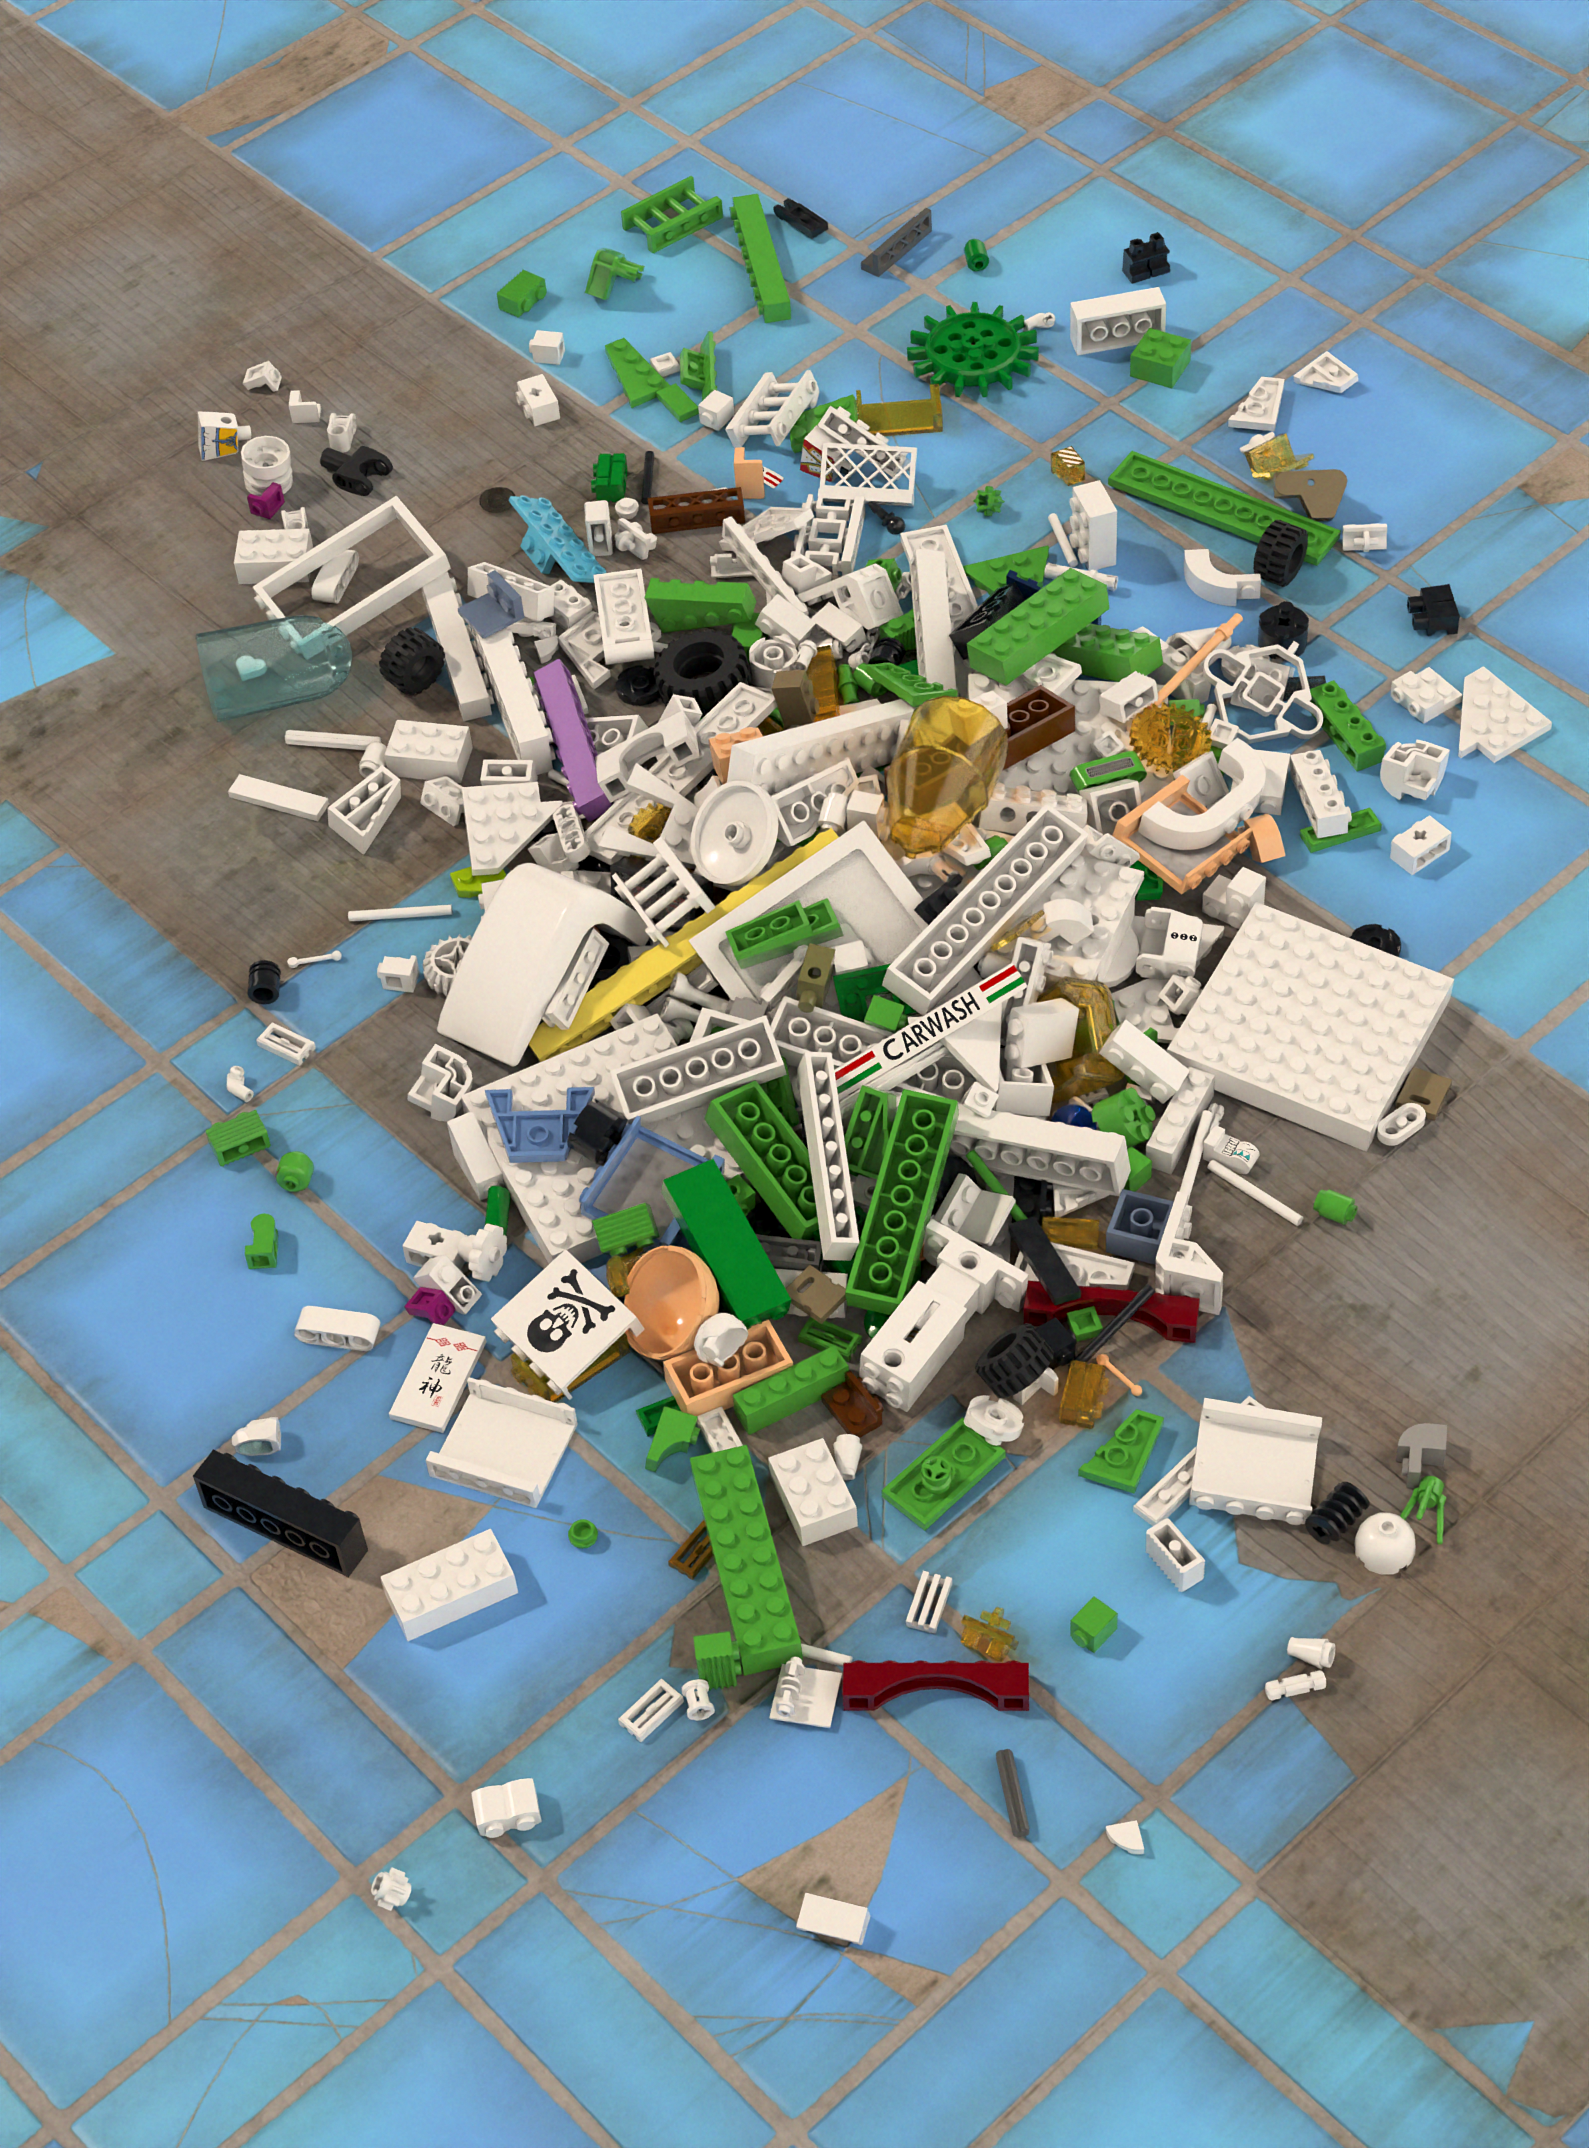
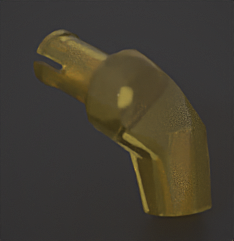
M637 1248L623 1257L615 1255L607 1261L606 1279L611 1293L615 1297L625 1296L630 1293L627 1277L636 1262L646 1254L643 1248Z

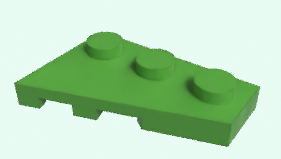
M1136 1409L1117 1428L1114 1436L1104 1446L1101 1445L1096 1450L1095 1456L1078 1469V1476L1134 1494L1164 1425V1417Z

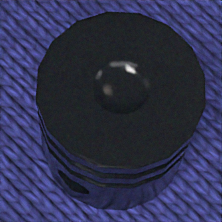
M882 638L877 644L868 664L892 663L899 666L905 655V648L901 642L894 638Z
M260 960L250 966L247 994L251 1001L258 1004H271L278 999L281 970L276 963Z

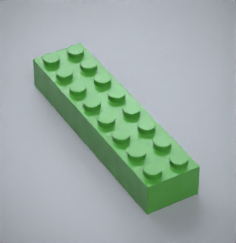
M903 1089L846 1287L847 1305L892 1315L910 1292L925 1239L926 1226L930 1221L959 1117L957 1100Z
M743 1445L690 1458L692 1477L703 1520L705 1521L735 1641H738L740 1663L744 1676L779 1668L782 1664L790 1661L791 1657H798L803 1662L800 1637L748 1446Z

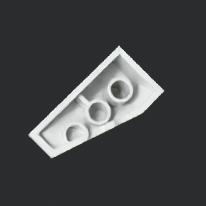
M639 715L586 718L598 755L649 728Z

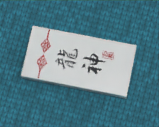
M433 1323L389 1412L390 1419L444 1433L465 1389L467 1380L471 1376L484 1349L486 1337Z

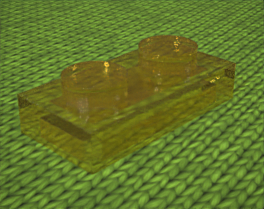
M1043 1217L1042 1230L1050 1242L1073 1248L1098 1249L1099 1220Z

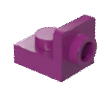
M274 482L263 492L261 497L253 494L247 496L251 514L271 519L285 503L281 484Z
M420 1287L404 1306L409 1315L429 1318L432 1324L435 1323L443 1326L456 1310L443 1290Z

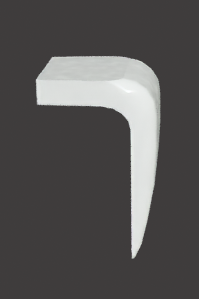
M533 863L518 865L506 875L498 887L464 953L441 1011L437 1031L509 1066L514 1067L518 1065L587 931L595 926L603 932L619 936L620 939H626L632 944L645 946L649 939V935L645 931L648 928L647 924L639 913L604 891Z

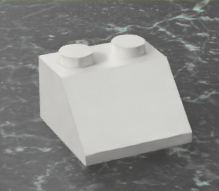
M1124 779L1079 790L1082 799L1087 801L1088 825L1103 835L1108 833L1112 836L1117 821L1142 804L1139 784L1135 780Z

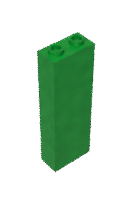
M714 1159L664 1179L661 1193L693 1252L710 1268L716 1280L719 1300L727 1314L735 1316L746 1326L747 1330L756 1324H762L766 1320H778L784 1317L789 1311L792 1299Z

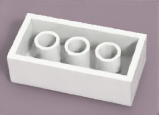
M1159 287L1070 303V339L1077 356L1138 345L1149 328L1165 332L1166 302Z
M491 1529L380 1577L385 1596L407 1641L518 1593L514 1573Z

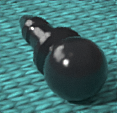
M868 502L872 512L883 520L882 525L887 527L889 533L900 534L905 530V522L902 518L895 516L893 512L888 514L877 503Z

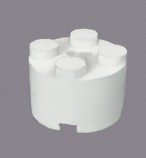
M773 636V639L766 641L765 638L757 640L749 650L752 684L757 687L772 688L776 671L795 670L792 667V663L798 654L795 643L782 636Z

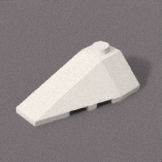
M849 758L770 795L778 815L777 838L788 847L793 846L815 833L816 828L819 826L818 819L823 801L829 793H839L847 797L859 784Z

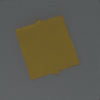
M1041 909L1018 923L990 948L994 952L1018 938L1045 914L1044 911Z

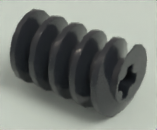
M1349 1482L1339 1483L1334 1487V1491H1331L1327 1498L1320 1503L1319 1507L1313 1511L1312 1515L1307 1517L1305 1520L1306 1529L1321 1544L1328 1545L1330 1540L1339 1541L1341 1533L1348 1531V1525L1355 1523V1517H1360L1362 1509L1366 1510L1370 1502L1364 1493Z

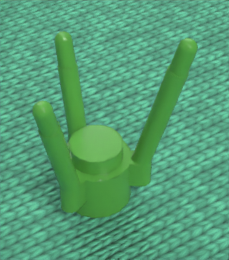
M1424 1476L1420 1481L1419 1487L1414 1488L1412 1496L1400 1517L1405 1520L1417 1500L1420 1504L1416 1516L1418 1520L1422 1519L1426 1507L1432 1508L1437 1505V1543L1442 1544L1444 1504L1446 1501V1496L1442 1494L1444 1483L1434 1476Z

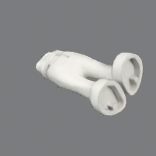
M679 972L675 974L669 989V994L694 1002L721 1013H725L729 1002L692 987L687 977ZM668 997L662 1006L660 1018L668 1022L676 1018H683L697 1023L701 1010Z

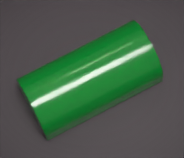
M490 1186L485 1225L491 1224L502 1227L503 1235L507 1236L511 1193L506 1188Z

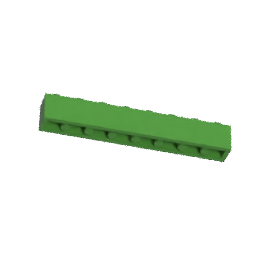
M751 194L732 197L733 206L729 207L730 217L733 220L734 231L737 233L742 259L745 260L746 273H750L749 282L750 286L753 287L754 300L757 301L758 314L763 315L765 323L790 320V299L759 195Z

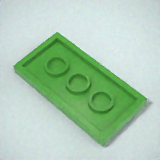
M962 1417L881 1490L882 1497L926 1531L1006 1457V1450L999 1445L987 1443L985 1437L964 1424V1418ZM933 1456L945 1458L951 1466V1486L947 1491L940 1494L928 1492L922 1484V1464L926 1459Z

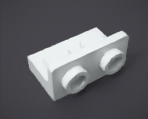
M447 776L425 781L420 803L452 826H456L459 824L461 813H464L462 786Z

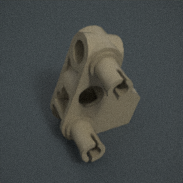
M1337 469L1274 473V498H1299L1309 519L1332 521L1347 486V477L1344 472ZM1308 480H1313L1314 485H1308Z

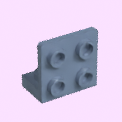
M496 570L487 574L488 593L458 608V614L483 639L524 619L521 596Z

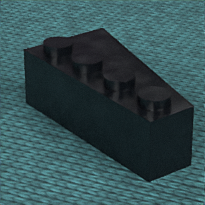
M1016 582L997 588L949 634L963 660L969 659L967 643L1025 601Z

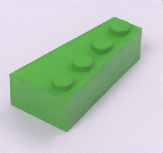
M659 578L650 579L644 597L662 633L749 622L757 602L748 583L717 582L716 585H709L704 581L695 580L694 584L681 583L679 579H671L670 582H660Z

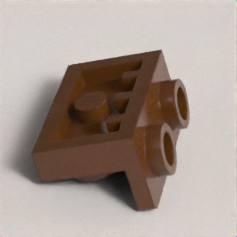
M849 1370L845 1372V1382L822 1394L821 1400L847 1434L861 1438L883 1425L882 1412L884 1409L880 1400L876 1396L872 1397L869 1394L866 1384L862 1383L863 1379L861 1377L856 1378L852 1371Z

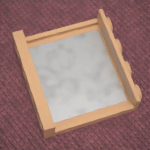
M1184 775L1175 779L1119 819L1112 835L1137 851L1140 855L1138 860L1181 895L1190 888L1192 890L1195 889L1206 876L1211 877L1222 864L1224 866L1227 865L1238 852L1242 854L1250 845L1249 838L1252 833L1251 828H1248L1242 834L1234 830L1230 834L1226 833L1215 843L1194 850H1177L1164 847L1140 834L1138 830L1142 814L1158 801L1172 811L1186 816L1200 815L1209 810L1186 792L1190 780Z

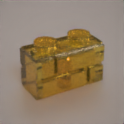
M1077 1360L1071 1361L1059 1407V1422L1061 1424L1078 1425V1427L1092 1429L1094 1428L1096 1418H1102L1104 1402L1100 1400L1102 1395L1108 1394L1110 1378L1105 1377L1106 1367L1104 1365L1087 1364Z

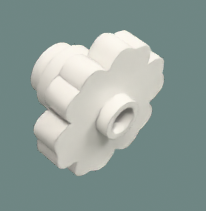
M486 1224L484 1230L479 1229L476 1235L472 1234L462 1237L458 1245V1255L464 1261L469 1262V1270L473 1271V1278L489 1282L492 1276H497L503 1265V1256L507 1251V1236L503 1235L502 1227Z

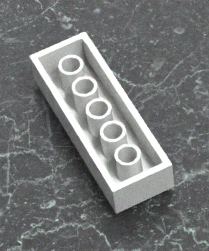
M766 1015L610 1070L624 1115L628 1119L627 1123L632 1124L635 1118L639 1116L641 1117V1126L709 1103L711 1100L756 1080L758 1084H762L787 1075Z

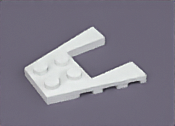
M636 763L625 789L672 808L660 837L674 851L686 868L696 869L691 851V833L694 820L700 808ZM610 825L607 826L597 849L601 852H604V850L618 852L617 855L627 857L630 855L646 857L645 860L648 861L655 859V854L659 852L654 844Z

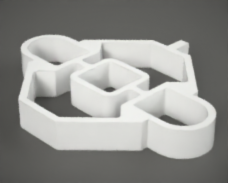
M1293 641L1288 650L1277 644L1238 652L1235 656L1227 650L1219 649L1211 652L1205 659L1203 675L1210 684L1215 686L1214 692L1222 721L1229 723L1223 699L1232 697L1239 686L1245 688L1241 702L1260 715L1267 717L1274 708L1281 710L1274 723L1275 731L1248 735L1239 729L1236 737L1246 744L1287 737L1289 733L1300 739H1310L1320 731L1323 724V714L1316 705L1310 702L1312 697L1303 660L1294 655L1299 646L1295 641ZM1277 654L1297 666L1302 690L1293 692L1288 702L1284 703L1280 700L1285 689L1281 683L1263 672H1257L1251 681L1245 678L1251 667L1250 658ZM1222 658L1240 668L1243 672L1235 684L1230 686L1209 671L1208 664L1210 661ZM1258 680L1278 692L1269 708H1265L1247 696ZM1294 702L1316 717L1317 727L1310 731H1304L1283 719V716Z

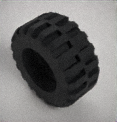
M705 629L703 632L695 630L692 631V634L686 635L685 633L679 636L678 640H672L668 643V648H663L654 665V677L665 708L673 694L695 698L702 712L701 718L709 713L740 682L749 686L752 685V674L744 647L735 637L719 630L717 632H714L712 629ZM714 672L704 678L692 679L701 673Z

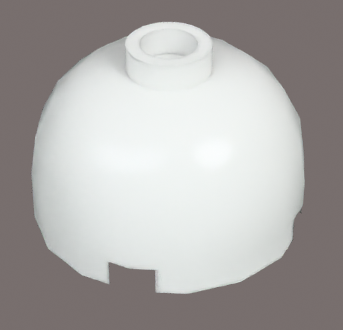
M1378 1513L1368 1517L1361 1523L1354 1543L1355 1555L1365 1563L1364 1567L1381 1575L1395 1574L1406 1565L1408 1567L1413 1560L1416 1549L1415 1535L1411 1526L1403 1518L1393 1513Z

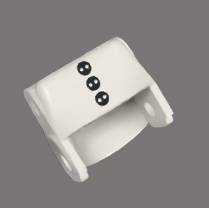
M1159 907L1147 909L1145 913V926L1148 929L1143 937L1140 954L1136 960V973L1140 974L1141 977L1159 980L1170 979L1172 975L1185 978L1188 976L1194 977L1202 939L1203 921L1195 916L1172 909Z

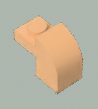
M1268 813L1244 821L1245 826L1237 828L1239 834H1242L1248 828L1252 829L1249 838L1252 860L1263 863L1285 856L1279 829L1274 819Z

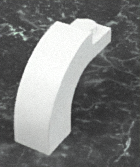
M1209 549L1184 550L1185 580L1190 589L1199 597L1211 603L1224 606H1236L1237 599L1260 598V574H1225L1212 566L1209 558Z

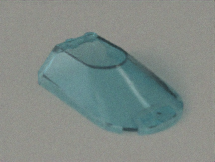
M290 616L195 635L202 677L212 714L217 722L321 699L333 693L343 684L352 666V650L344 633L337 626L333 627L322 622V618L314 616Z

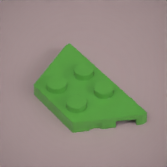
M1049 546L965 565L963 569L966 576L975 581V586L987 591L989 595L997 588L1006 585V575L1009 570L1017 572V577L1027 581L1030 578L1037 581V586L1043 588L1044 572L1047 559L1049 558Z

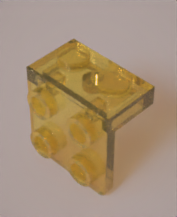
M1286 433L1280 434L1244 452L1253 478H1264V481L1274 478V473L1304 468L1309 465L1308 461L1314 459L1313 453L1294 455Z

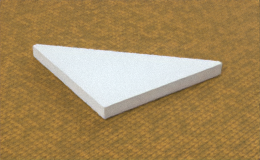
M1002 1003L939 1040L982 1086L997 1093L999 1087Z

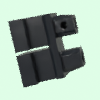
M1159 232L1153 233L1149 237V242L1146 243L1138 238L1130 240L1129 248L1124 249L1122 271L1131 284L1149 279L1150 276L1153 278L1170 272V264L1167 262V254L1170 253V250L1165 245L1162 235Z
M1450 584L1421 588L1420 596L1408 597V613H1416L1412 614L1414 630L1426 629L1428 636L1433 635L1436 630H1446L1448 635L1458 634L1460 615Z

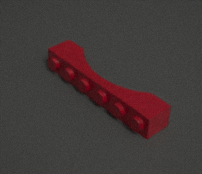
M1028 1280L1024 1303V1324L1029 1323L1032 1326H1041L1055 1317L1060 1323L1067 1321V1313L1092 1306L1095 1307L1097 1315L1117 1316L1139 1292L1078 1286L1081 1290V1298L1054 1306L1041 1283ZM1154 1293L1130 1319L1153 1329L1166 1340L1195 1343L1200 1298Z
M861 1660L843 1663L844 1711H875L888 1701L901 1695L931 1689L954 1690L969 1694L988 1703L998 1711H1029V1663H1021L1015 1660L1007 1661L1006 1663H990L984 1660L975 1663H959L953 1660L944 1663H929L923 1660L913 1663H898L892 1660L882 1663H867Z

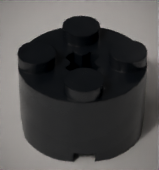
M1283 601L1279 605L1266 609L1259 616L1258 647L1262 648L1278 644L1288 650L1293 641H1295L1299 646L1294 655L1297 657L1301 656L1307 645L1309 618L1301 609L1294 607L1288 601ZM1277 654L1269 655L1271 659H1276V656L1280 657Z
M596 1099V1103L591 1101L575 1120L574 1124L578 1128L575 1134L569 1133L567 1145L594 1163L604 1166L608 1160L607 1156L611 1147L614 1144L618 1145L621 1141V1135L628 1119Z

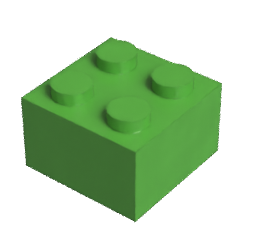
M1149 328L1130 355V377L1173 388L1191 361V339Z

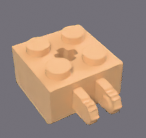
M747 727L741 729L740 732L732 734L721 733L716 735L715 738L709 739L713 767L722 784L727 783L732 745L763 737L759 728Z

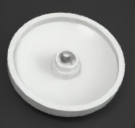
M737 780L721 785L706 798L696 815L691 833L693 860L699 872L706 879L724 886H737L751 880L763 869L774 850L778 835V815L771 796L758 785Z

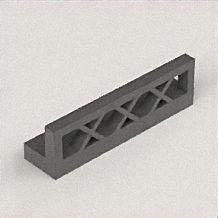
M925 208L916 217L908 221L861 262V270L880 277L932 232L931 210Z

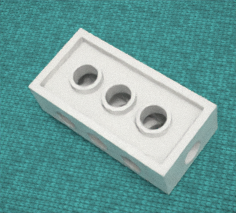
M990 782V784H984L979 809V828L1018 834L1048 804L1083 829L1086 826L1088 815L1087 801L1078 794L1062 796L1057 795L1052 790L1036 792L1031 791L1026 786L1010 788L1005 787V784L1000 782Z

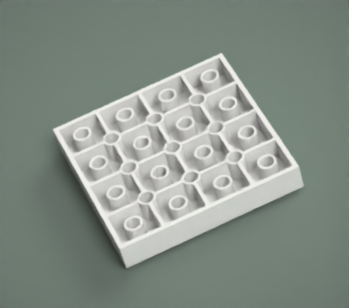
M1256 902L1169 1045L1167 1053L1187 1069L1190 1066L1215 1075L1214 1090L1367 1152L1377 1133L1379 1122L1389 1112L1451 997L1454 979Z
M658 1014L649 1016L461 1095L464 1114L472 1111L502 1172L504 1186L511 1193L514 1204L549 1264L565 1249L580 1263L603 1254L600 1250L592 1220L581 1215V1203L579 1202L582 1191L586 1187L590 1188L594 1182L593 1177L596 1170L602 1165L594 1163L573 1149L570 1150L566 1161L510 1163L487 1102L485 1090L511 1089L513 1093L512 1111L566 1110L567 1088L594 1087L595 1095L592 1099L594 1103L598 1099L624 1115L610 1070L678 1047ZM710 1102L642 1126L709 1160L715 1154L724 1158L725 1170L723 1177L726 1181L739 1174L751 1188H755L704 1120Z

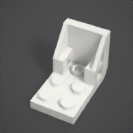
M877 564L867 566L796 595L801 603L807 602L809 606L822 601V599L825 600L835 596L839 609L868 630L903 615L886 569Z
M1177 1191L1156 1256L1155 1291L1163 1295L1200 1298L1199 1311L1219 1315L1222 1307L1223 1272L1197 1243L1184 1240L1189 1239L1192 1223L1189 1221L1192 1214V1206L1188 1205V1193Z

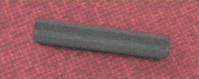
M1010 1749L999 1750L996 1753V1761L1014 1837H1024L1029 1835L1030 1828L1013 1752Z

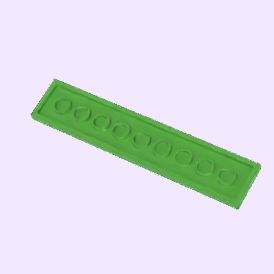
M1131 451L1108 477L1109 486L1256 543H1259L1265 530L1275 520H1281L1301 527L1308 534V546L1304 561L1318 566L1340 538L1341 530Z

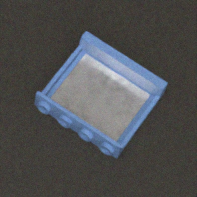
M637 1116L632 1124L628 1123L625 1126L619 1144H614L611 1147L607 1156V1162L604 1167L599 1166L593 1177L594 1182L590 1188L586 1187L582 1191L579 1198L581 1215L595 1220L642 1203H647L651 1207L660 1236L653 1239L654 1244L647 1248L652 1250L659 1246H678L684 1234L661 1193L662 1182L666 1178L709 1161V1159L642 1127L641 1117ZM715 1154L712 1159H714L723 1175L725 1159Z

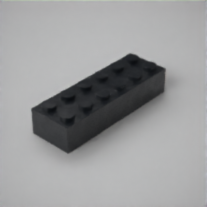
M213 1449L193 1475L203 1508L348 1578L368 1552L361 1522L355 1513L348 1510L344 1512L326 1499L319 1500L311 1496L303 1488L289 1486L281 1478L268 1476L252 1464L247 1466L229 1453L222 1454Z

